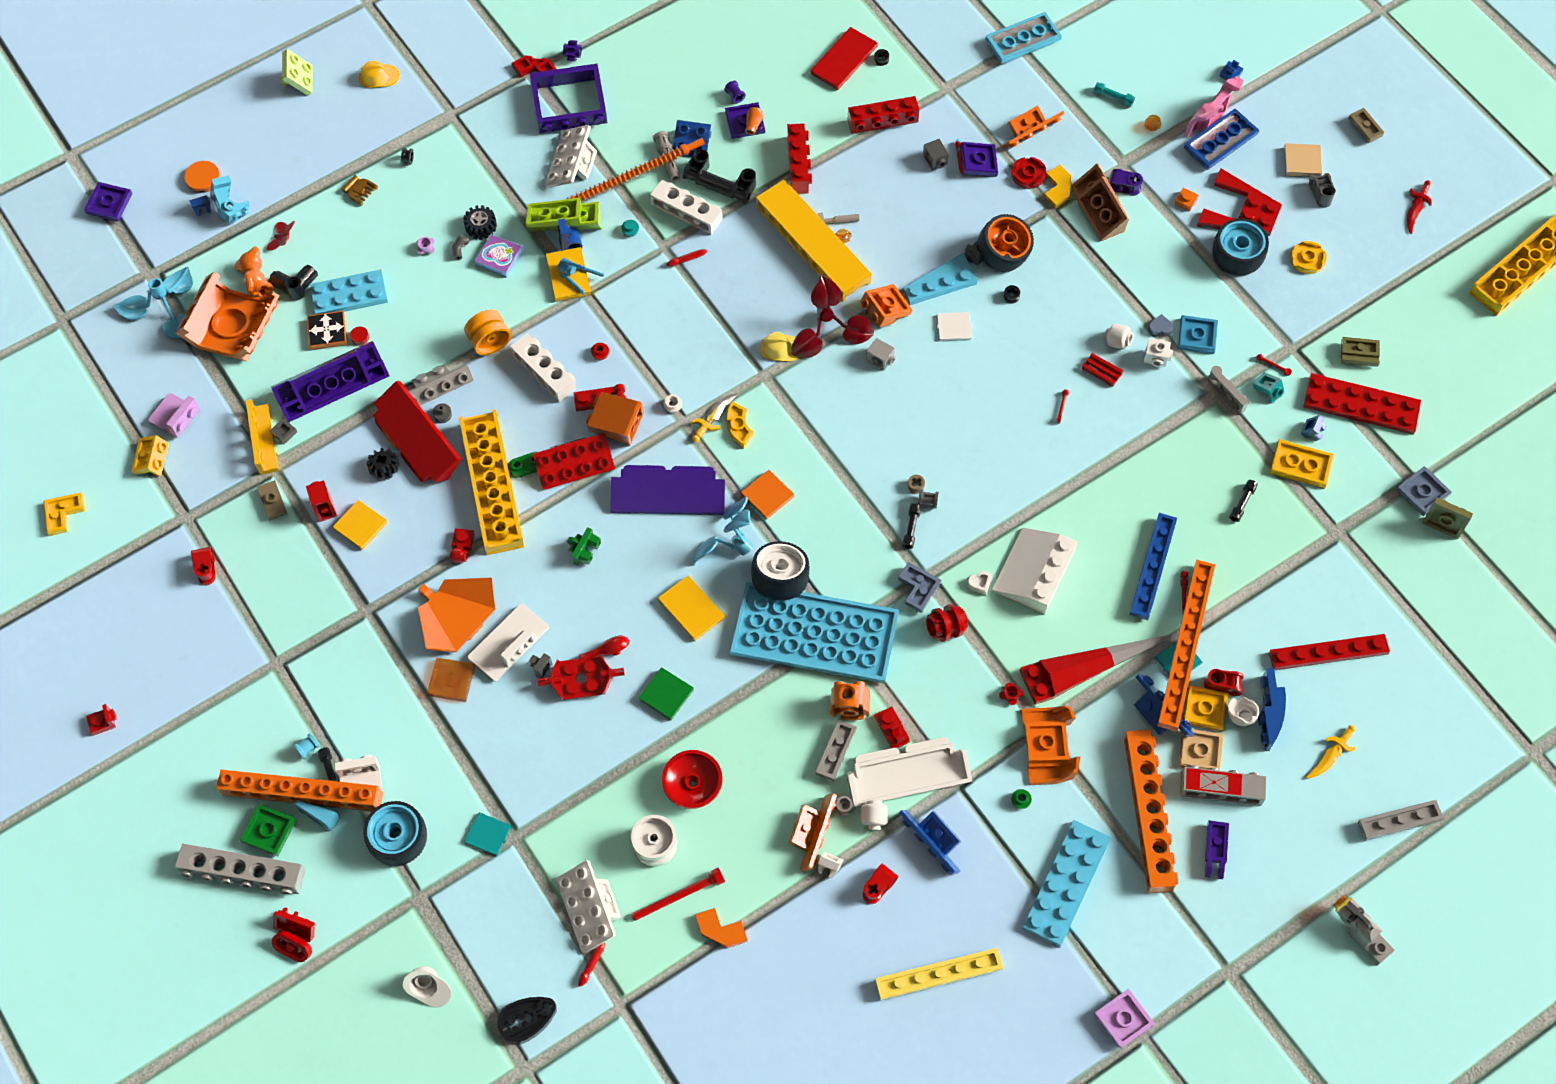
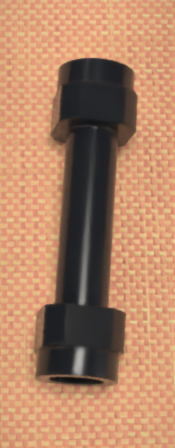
M1248 480L1243 488L1244 493L1229 516L1232 521L1240 522L1244 514L1243 510L1258 486L1256 481Z
M915 503L910 504L908 515L910 518L907 533L904 535L902 547L906 549H913L915 543L914 532L917 517H920L921 506Z
M328 747L319 749L318 757L323 762L328 781H337L331 763L333 757Z

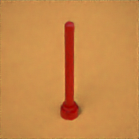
M719 867L711 870L712 873L708 874V877L634 912L632 919L635 921L711 884L714 886L725 883Z

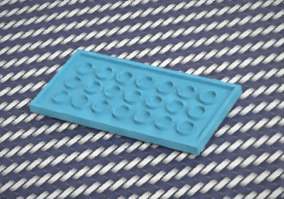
M746 582L730 655L885 684L899 609L802 592L799 596L790 600H772L757 592L752 582Z

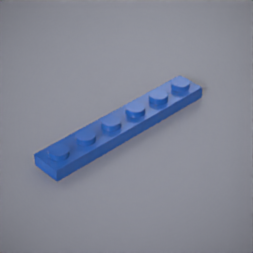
M1160 512L1158 514L1129 615L1149 620L1177 517Z

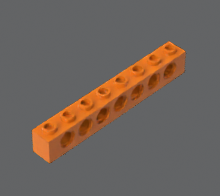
M1150 729L1126 731L1124 744L1148 893L1173 892L1176 885H1178V875L1173 871L1175 857L1174 853L1170 852L1169 845H1171L1172 839L1170 832L1167 833L1166 825H1168V815L1164 813L1163 806H1165V796L1160 791L1162 778L1161 774L1157 773L1159 759L1158 755L1154 754V748L1156 747L1155 737L1151 736ZM1137 750H1144L1147 755H1140ZM1140 769H1147L1150 774L1145 775ZM1143 788H1150L1153 793L1147 794ZM1152 807L1156 813H1149L1146 808ZM1150 827H1156L1159 833H1153ZM1153 846L1160 847L1162 853L1155 852ZM1156 866H1162L1165 869V873L1158 872Z
M220 769L216 789L223 796L295 803L298 800L315 806L373 811L374 808L382 803L383 798L382 790L376 785Z

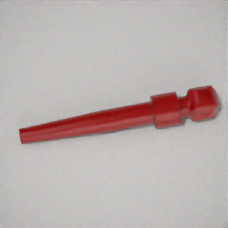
M1188 571L1180 573L1182 578L1180 580V586H1182V614L1184 613L1187 600Z

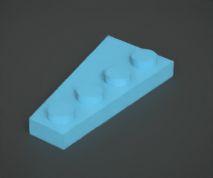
M963 252L903 287V292L909 305H913L977 285V279Z

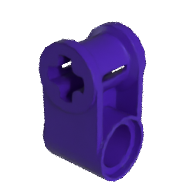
M1113 169L1108 182L1114 192L1135 196L1141 192L1143 177L1136 172Z

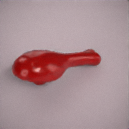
M623 635L611 637L599 647L579 654L578 658L596 657L598 654L619 655L620 651L629 645L630 640Z

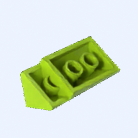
M580 198L530 203L527 207L526 227L530 231H558L559 219H565L566 225H570V228L578 230L602 229L599 201L581 203Z

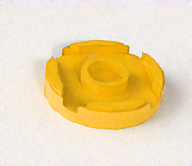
M1302 241L1300 244H1296L1290 254L1292 266L1304 274L1319 272L1327 261L1325 250L1323 251L1322 246L1313 241Z

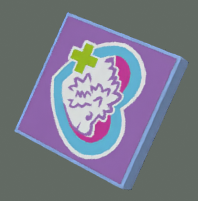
M490 234L474 261L475 265L507 277L523 251V246Z

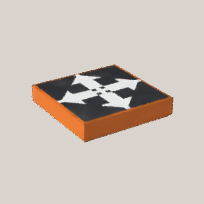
M344 311L307 316L309 347L311 350L347 345Z

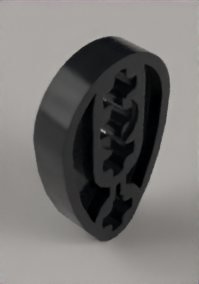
M528 997L510 1003L502 1009L498 1016L497 1025L499 1032L509 1043L524 1044L539 1035L550 1024L557 1012V1005L553 999L548 997ZM545 1003L549 1006L553 1005L550 1008L551 1012L542 1011ZM526 1013L534 1015L531 1017L532 1021L530 1023L526 1020L523 1021L521 1028L514 1026L510 1033L507 1030L503 1031L506 1028L505 1024L514 1025L516 1018L523 1020Z

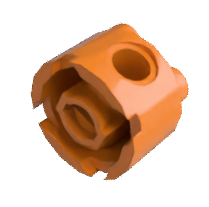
M841 681L834 682V686L831 688L830 714L833 717H836V714L841 715V719L852 721L862 720L864 715L868 717L870 690L865 687V683L861 681H855L853 684H845Z

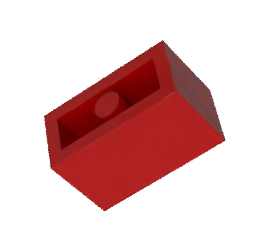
M315 481L307 485L306 490L318 521L322 522L337 517L335 506L325 481Z

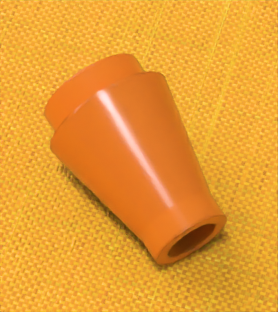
M751 107L747 111L745 129L747 134H755L764 117L761 109Z

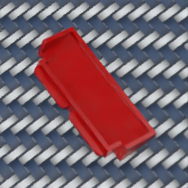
M395 381L373 403L378 409L373 414L376 425L392 446L400 450L401 457L421 482L431 479L434 482L449 480L461 461V457L402 382Z

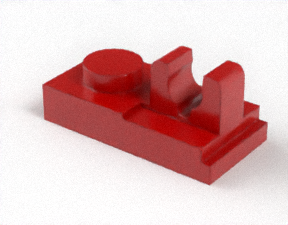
M892 706L874 714V718L891 748L898 749L910 743V738Z
M286 907L282 911H275L273 914V929L287 931L307 942L313 940L315 922L299 917L297 911L293 915L289 914Z

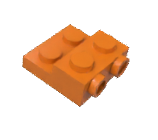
M894 284L865 291L861 299L862 308L868 310L871 315V321L877 323L879 327L894 324L897 318L911 315L913 311Z

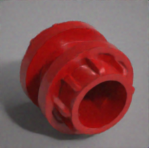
M948 604L943 610L935 608L926 618V627L933 639L945 642L950 639L951 635L954 638L961 637L968 628V619L965 611L960 606L956 607L954 604Z

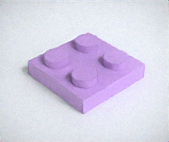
M1129 989L1094 1013L1120 1050L1155 1025Z

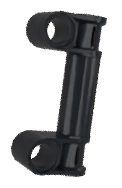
M699 149L694 152L683 170V179L688 178L695 181L698 185L730 198L742 200L744 204L748 203L757 185L756 172L753 169L746 168L742 170L734 183L707 172L710 164L709 154L706 150Z

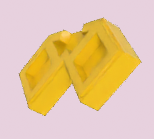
M1060 164L1046 174V177L1055 187L1047 191L1044 197L1055 208L1069 200L1071 175Z

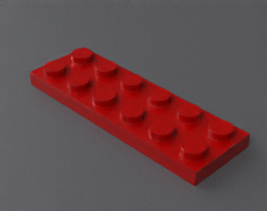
M1311 373L1303 407L1414 435L1421 399Z

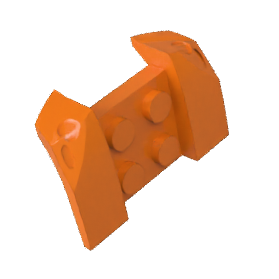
M1071 707L1021 709L1026 737L1029 785L1057 784L1072 780L1078 772L1081 756L1069 759L1066 726L1071 725L1076 719Z

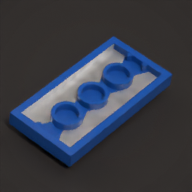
M1234 108L1185 143L1184 149L1209 170L1258 135L1259 129Z

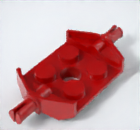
M600 654L597 657L565 661L557 659L551 675L546 678H537L538 687L550 685L561 700L605 695L613 677L625 676L624 667L610 668ZM579 674H584L587 676V680L580 684L576 681V677Z

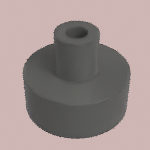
M444 403L436 405L433 409L434 419L439 423L448 422L452 418L450 406Z

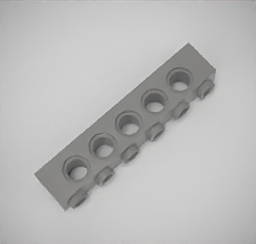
M183 843L175 865L180 875L192 878L195 875L200 876L201 879L206 881L218 879L220 882L229 885L235 882L240 883V886L246 888L258 886L264 891L271 892L272 889L280 890V893L292 895V893L299 894L306 871L302 864ZM204 860L202 866L196 867L199 861ZM224 863V867L216 871L217 866ZM244 867L242 873L236 874L238 868ZM264 870V874L256 878L257 872ZM279 874H284L282 880L275 881Z

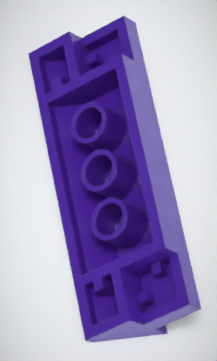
M371 341L273 385L271 389L287 422H291L383 380L390 375L374 342Z

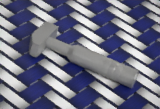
M823 212L817 213L824 223L860 221L859 214L841 215L824 219Z

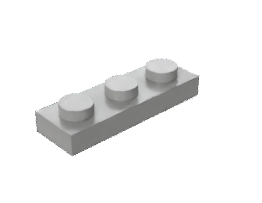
M838 719L815 775L833 782L835 781L857 730L856 726Z

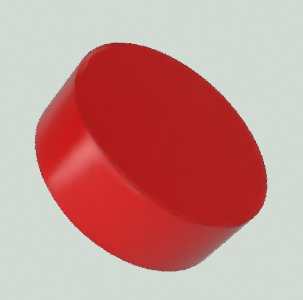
M358 326L352 329L350 337L354 344L364 345L369 340V333L365 327Z

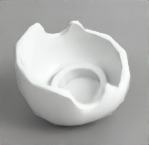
M1242 697L1239 700L1232 698L1228 703V716L1234 724L1248 726L1258 720L1259 707L1254 701L1246 699V697Z

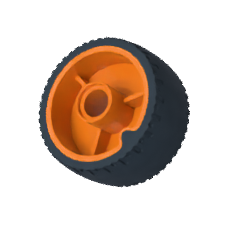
M1001 214L993 217L981 230L977 240V251L981 253L982 261L990 268L1000 272L1013 271L1021 266L1029 257L1034 246V236L1024 220L1015 215Z

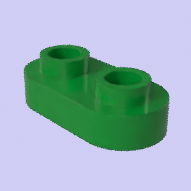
M536 452L512 459L508 464L511 476L520 478L538 472L535 462L532 461L534 459L533 453Z

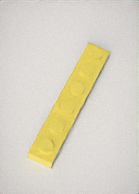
M994 948L875 978L880 1000H885L1003 970L998 949Z

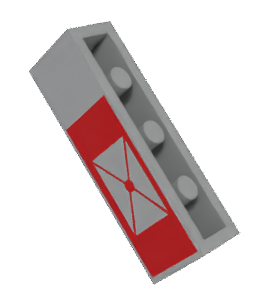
M1189 765L1184 767L1181 773L1180 796L1262 806L1266 800V776H1260L1259 773L1255 772L1244 774L1237 770H1229L1227 772L1220 771L1218 768L1201 769L1196 765Z

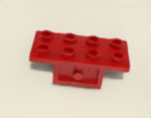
M605 433L588 438L584 437L533 453L540 482L544 490L615 469Z

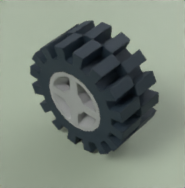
M476 205L475 209L471 207L469 208L470 212H465L466 215L463 217L465 230L470 237L473 235V238L477 239L478 236L479 240H482V237L485 236V239H487L488 234L493 235V231H496L497 222L495 214L489 207L485 208L484 205H481V208H478V205Z

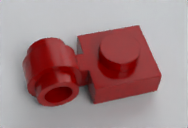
M455 528L451 543L453 549L450 552V560H453L454 563L467 561L468 551L466 550L471 551L475 535L474 530Z

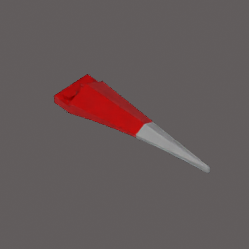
M1173 635L1042 659L1039 662L1021 667L1019 671L1036 705L1052 700L1104 671L1170 640Z

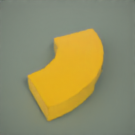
M731 401L726 415L727 429L732 439L740 447L745 448L754 435V431L745 422L748 409Z

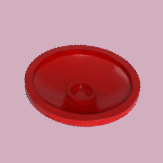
M686 750L674 755L667 762L662 772V786L666 796L677 806L686 809H697L710 804L718 796L723 783L722 771L718 762L711 755L700 750ZM692 781L697 783L695 786L689 785Z

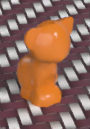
M254 246L248 252L243 253L235 262L234 268L244 274L247 293L249 295H258L259 297L268 295L274 289V286L266 281L264 274L260 271L262 260L258 247Z

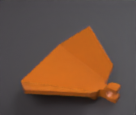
M492 577L444 579L436 593H433L425 584H422L418 589L420 595L428 600V602L418 607L427 650L457 652L468 639H472L483 627V623L496 610Z

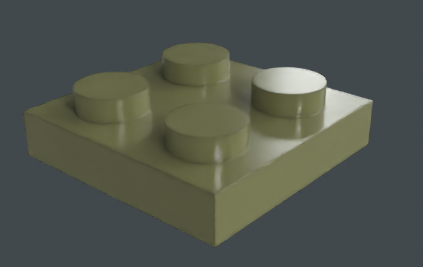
M1436 497L1422 523L1459 539L1471 520L1473 513Z

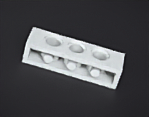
M661 180L651 193V204L710 235L713 234L723 220L722 209L717 205H712L703 198L696 197L687 190H682L670 182Z
M526 334L510 346L512 356L558 402L576 390L574 376L570 372L567 373L559 361H555L547 349H543L535 337L532 338L529 334Z

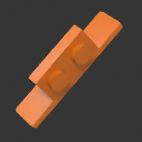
M1037 105L1008 122V125L1015 138L1002 145L1003 148L1008 146L1013 148L1020 144L1018 140L1022 138L1027 140L1034 136L1032 132L1037 130L1039 133L1048 128L1046 124L1051 122L1053 125L1062 120L1060 116L1065 114V112L1061 111L1046 120Z
M834 793L824 796L820 811L807 805H802L788 843L806 851L800 866V870L803 872L811 870L816 865V855L824 841L822 837L830 824V814L836 806L835 799L837 795Z

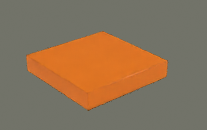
M767 470L741 492V495L747 497V501L766 520L794 498V493L770 470Z

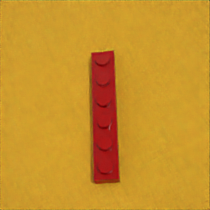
M1378 634L1270 649L1269 656L1273 669L1281 670L1388 655L1390 649L1386 635Z

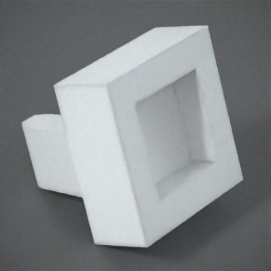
M824 852L818 862V872L822 874L824 868H829V878H833L841 868L843 859Z

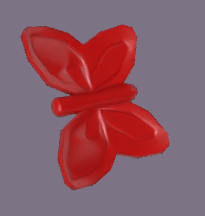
M295 221L288 225L285 222H278L275 229L278 234L267 245V251H273L279 246L286 244L290 238L289 231L292 229Z

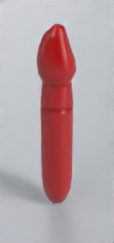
M700 249L678 258H672L666 265L669 267L677 266L680 263L705 255L707 250Z
M605 943L596 947L584 971L579 976V987L585 985L589 980V975L604 951Z

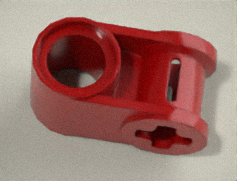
M212 547L191 550L194 573L198 577L199 582L203 585L212 584L216 579L215 558Z
M1212 669L1204 679V687L1228 693L1229 696H1241L1243 694L1241 680L1244 678V674L1238 671ZM1211 678H1215L1218 683H1214Z
M883 863L880 864L864 885L863 900L868 904H876L894 885L899 876ZM873 890L876 891V893L869 894V891H870V892H872Z

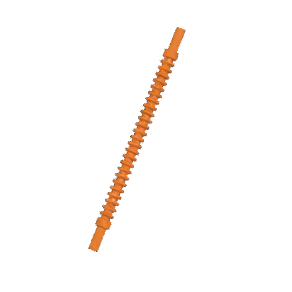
M700 138L687 145L682 144L680 148L676 147V150L672 149L670 153L667 151L666 155L663 153L661 157L653 158V161L644 162V165L639 164V167L635 166V169L630 168L631 171L626 170V173L622 172L620 176L617 174V177L613 176L611 180L608 178V181H603V184L598 183L599 185H594V188L589 187V190L585 189V192L580 191V194L576 193V196L571 195L570 199L580 198L581 201H586V198L591 199V196L595 197V194L600 195V192L604 193V190L609 191L610 187L613 189L614 185L618 186L619 183L623 184V181L632 180V177L636 178V175L641 176V173L645 174V171L650 172V169L654 170V167L659 168L660 164L663 166V163L667 164L669 160L672 162L673 158L682 157V154L687 155L689 151L704 145L705 142L703 138Z

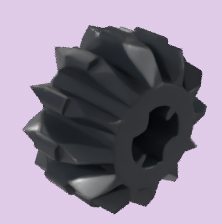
M382 447L379 452L374 450V455H368L369 461L366 463L369 473L374 475L376 479L382 477L384 481L386 476L392 478V473H397V467L399 466L396 453H392L390 449L384 451Z

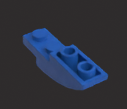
M1266 669L1263 676L1260 677L1261 688H1264L1265 694L1263 695L1264 707L1259 713L1258 724L1262 725L1261 743L1265 745V751H1270L1281 731L1286 710L1285 687H1277L1274 669Z

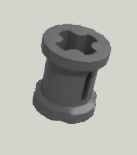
M920 489L918 504L920 506H933L936 509L939 492L930 493Z

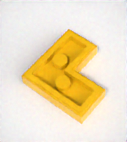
M82 492L43 500L47 534L53 536L68 532L66 516L85 512Z

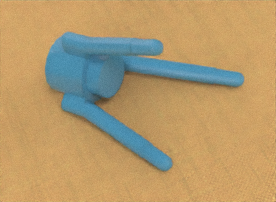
M562 258L557 267L558 271L561 272L560 276L565 278L581 294H585V291L568 276L573 275L576 268L604 277L603 273L586 268L566 258Z

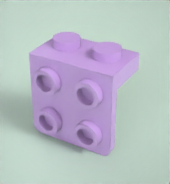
M169 393L149 417V422L179 438L200 408L195 399L189 395L183 400Z

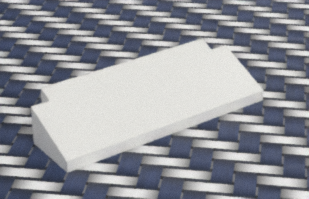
M946 737L909 744L905 747V752L900 753L897 748H890L858 755L855 758L856 763H853L855 771L846 773L854 807L864 805L866 801H884L972 782L966 750L963 748L954 750L953 744Z

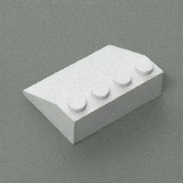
M1022 527L992 592L1042 614H1046L1075 553L1078 542L1061 534Z

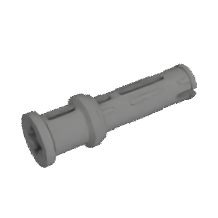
M661 131L653 136V140L658 147V154L662 156L663 153L666 155L667 151L671 152L673 147L668 141L667 132ZM673 158L672 162L669 160L667 164H664L670 181L675 182L681 176Z

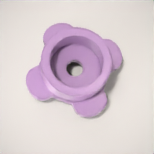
M429 237L418 239L417 253H433L435 251L433 247L434 239Z

